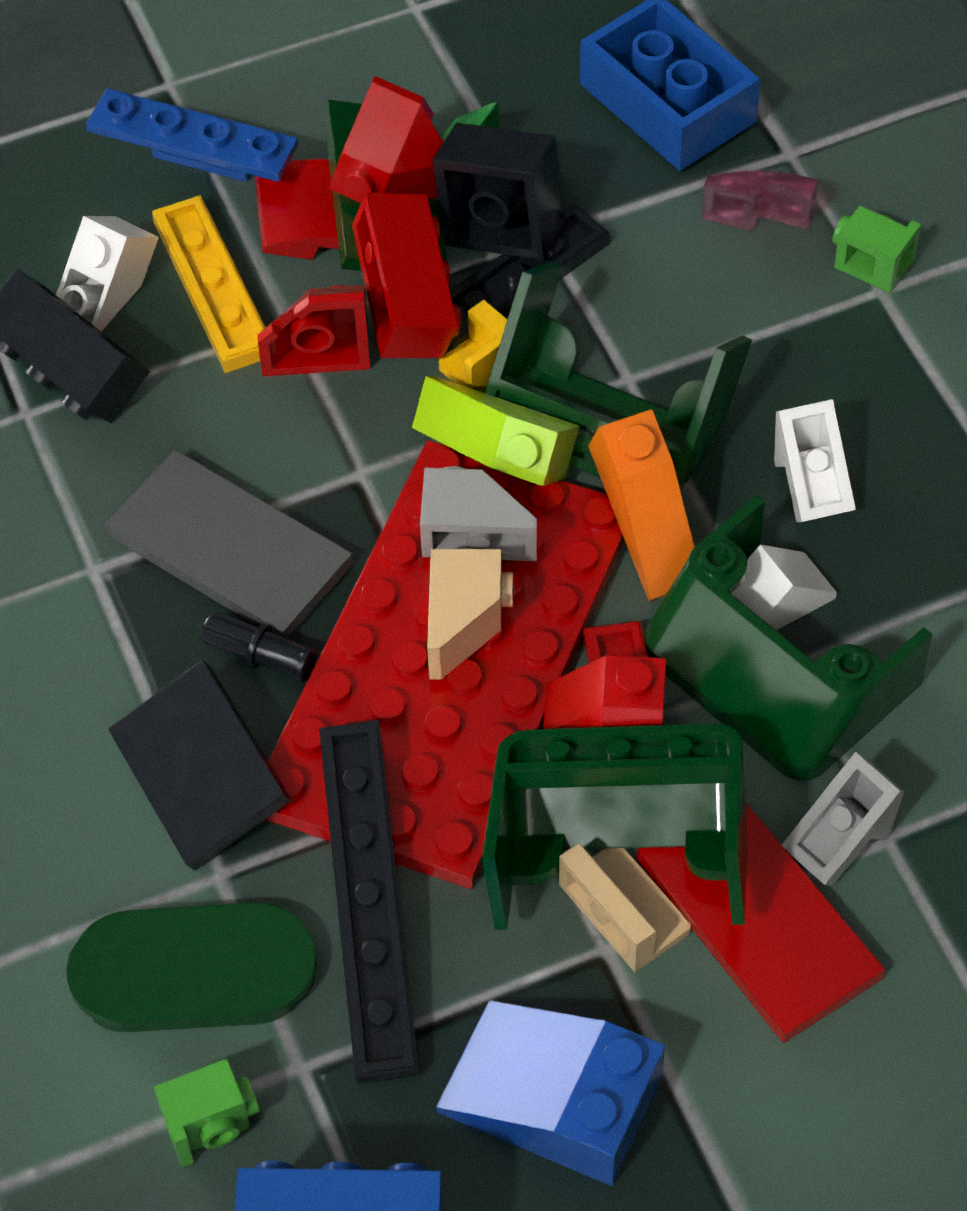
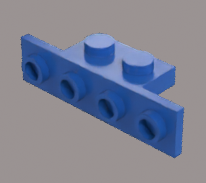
M108 88L104 91L85 124L87 132L151 148L154 158L245 182L248 181L251 175L279 182L299 145L297 137Z

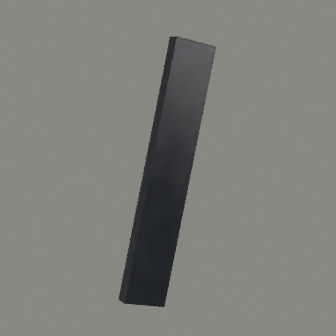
M379 720L319 728L355 1079L357 1084L420 1076Z

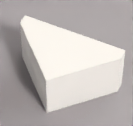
M760 545L747 559V572L744 581L731 594L772 628L778 630L836 599L837 592L804 552Z

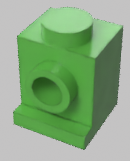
M859 205L852 216L845 214L841 218L834 231L832 242L837 245L834 268L891 293L916 259L921 224L911 220L906 227L886 215L878 214Z
M227 1058L154 1086L161 1114L182 1168L194 1163L191 1151L203 1146L207 1149H214L229 1144L238 1137L241 1131L250 1128L248 1117L260 1112L247 1076L235 1080Z

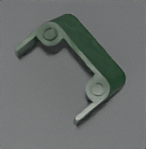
M553 261L522 271L485 394L579 425L569 465L599 478L600 475L588 447L597 429L600 426L652 409L672 458L679 488L682 490L726 418L752 339L742 335L716 347L706 378L691 380L683 384L674 394L670 408L667 410L575 373L574 369L580 350L577 335L567 324L548 316L563 265Z
M756 495L693 548L647 625L645 645L648 657L666 658V677L723 725L736 730L741 740L788 778L807 781L821 776L922 685L932 633L923 627L884 663L867 649L853 644L835 646L814 662L731 594L744 581L747 572V559L761 543L765 501Z
M722 724L530 729L518 731L507 736L497 749L482 854L495 930H505L508 928L513 885H537L551 880L559 874V856L565 853V850L571 849L578 843L584 849L685 847L686 865L691 873L706 880L728 881L732 925H745L747 834L742 740L739 733L733 728Z

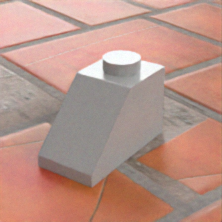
M457 466L424 469L420 518L422 557H431V549H501V560L537 561V518L483 470L464 469Z

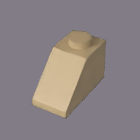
M431 549L427 645L429 680L443 679L501 631V607H513V572H502L501 549Z

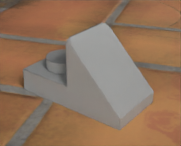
M855 752L781 845L821 883L833 886L870 839L886 840L890 835L904 791L863 754Z

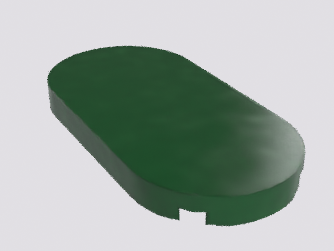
M238 903L125 910L106 915L93 922L76 939L68 956L66 972L73 1000L81 1011L83 1010L86 1015L93 1018V1022L112 1031L140 1032L256 1025L278 1020L292 1011L293 1005L299 1002L303 995L305 998L312 988L316 978L317 959L314 942L309 930L293 913L268 903Z

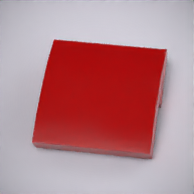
M329 159L290 161L279 182L254 176L262 253L313 260L318 247L339 250L332 190L328 189L331 183Z

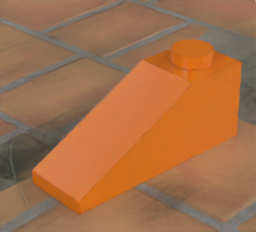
M651 409L600 426L588 445L648 602L665 597L694 548L674 464L654 412Z

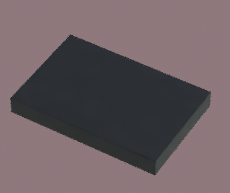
M203 659L108 728L183 861L194 871L292 800L215 672Z

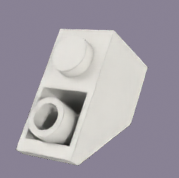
M83 216L56 295L102 331L142 286L159 237L116 216Z

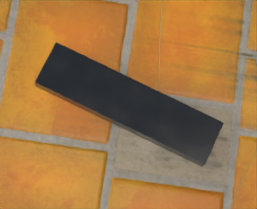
M573 204L564 211L565 224L544 260L502 254L451 289L452 303L457 304L460 309L461 327L459 334L453 337L447 351L450 352L469 338L468 310L485 300L505 318L509 317L522 271L554 261L563 265L560 280L610 245V232L576 204Z

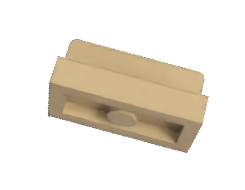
M578 843L559 856V885L634 972L643 968L690 934V922L624 848L603 849L591 857Z

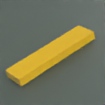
M201 195L153 210L154 225L224 373L260 362L258 334L265 326Z

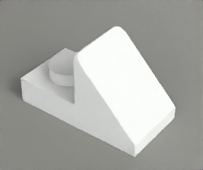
M833 399L776 411L774 462L775 467H785L796 522H805L856 510Z

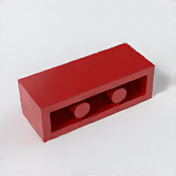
M365 193L352 223V229L381 358H443L453 337L459 334L461 314L458 305L452 303L449 291L450 267L447 260H442L438 244L440 237L439 221L436 216L431 215L427 194Z

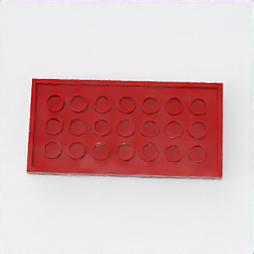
M427 440L268 760L292 800L265 820L331 842L319 728L379 720L396 864L472 890L483 866L482 854L498 746L507 736L515 732L543 729L547 683L567 674L582 640L583 628H587L624 544V537L607 494L561 480L541 486L492 469L446 445ZM457 466L464 469L483 470L537 518V561L501 560L502 572H513V607H501V631L443 679L429 680L427 645L430 557H422L420 532L424 469Z

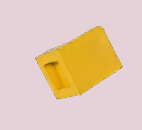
M485 300L468 310L469 338L439 359V370L453 383L484 392L487 388L507 319Z

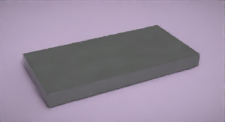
M175 449L104 524L106 535L257 627L265 623L272 627V633L285 638H289L353 565V556L348 550Z

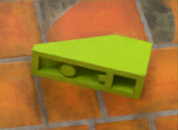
M432 375L425 376L412 425L413 429L492 469L541 486L565 479L580 427L579 425Z

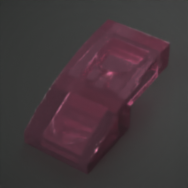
M740 171L707 176L704 184L702 219L748 231L753 230L758 217L809 229L815 212L818 179L767 171Z

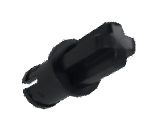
M213 612L206 618L203 624L201 640L205 644L246 659V664L250 668L255 669L258 665L295 678L301 683L305 682L312 672L317 656L316 648L272 633L270 625L264 623L260 627H256L220 612Z

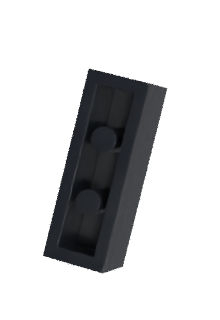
M16 268L0 290V351L15 361L19 356L23 357L30 363L25 372L49 390H52L55 385L66 393L61 402L81 418L88 420L93 413L112 424L151 371L44 284Z

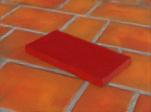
M745 802L747 834L745 925H732L728 881L706 880L691 873L686 865L685 847L638 848L636 860L660 890L690 922L694 933L784 1044L881 981L884 977L885 969Z

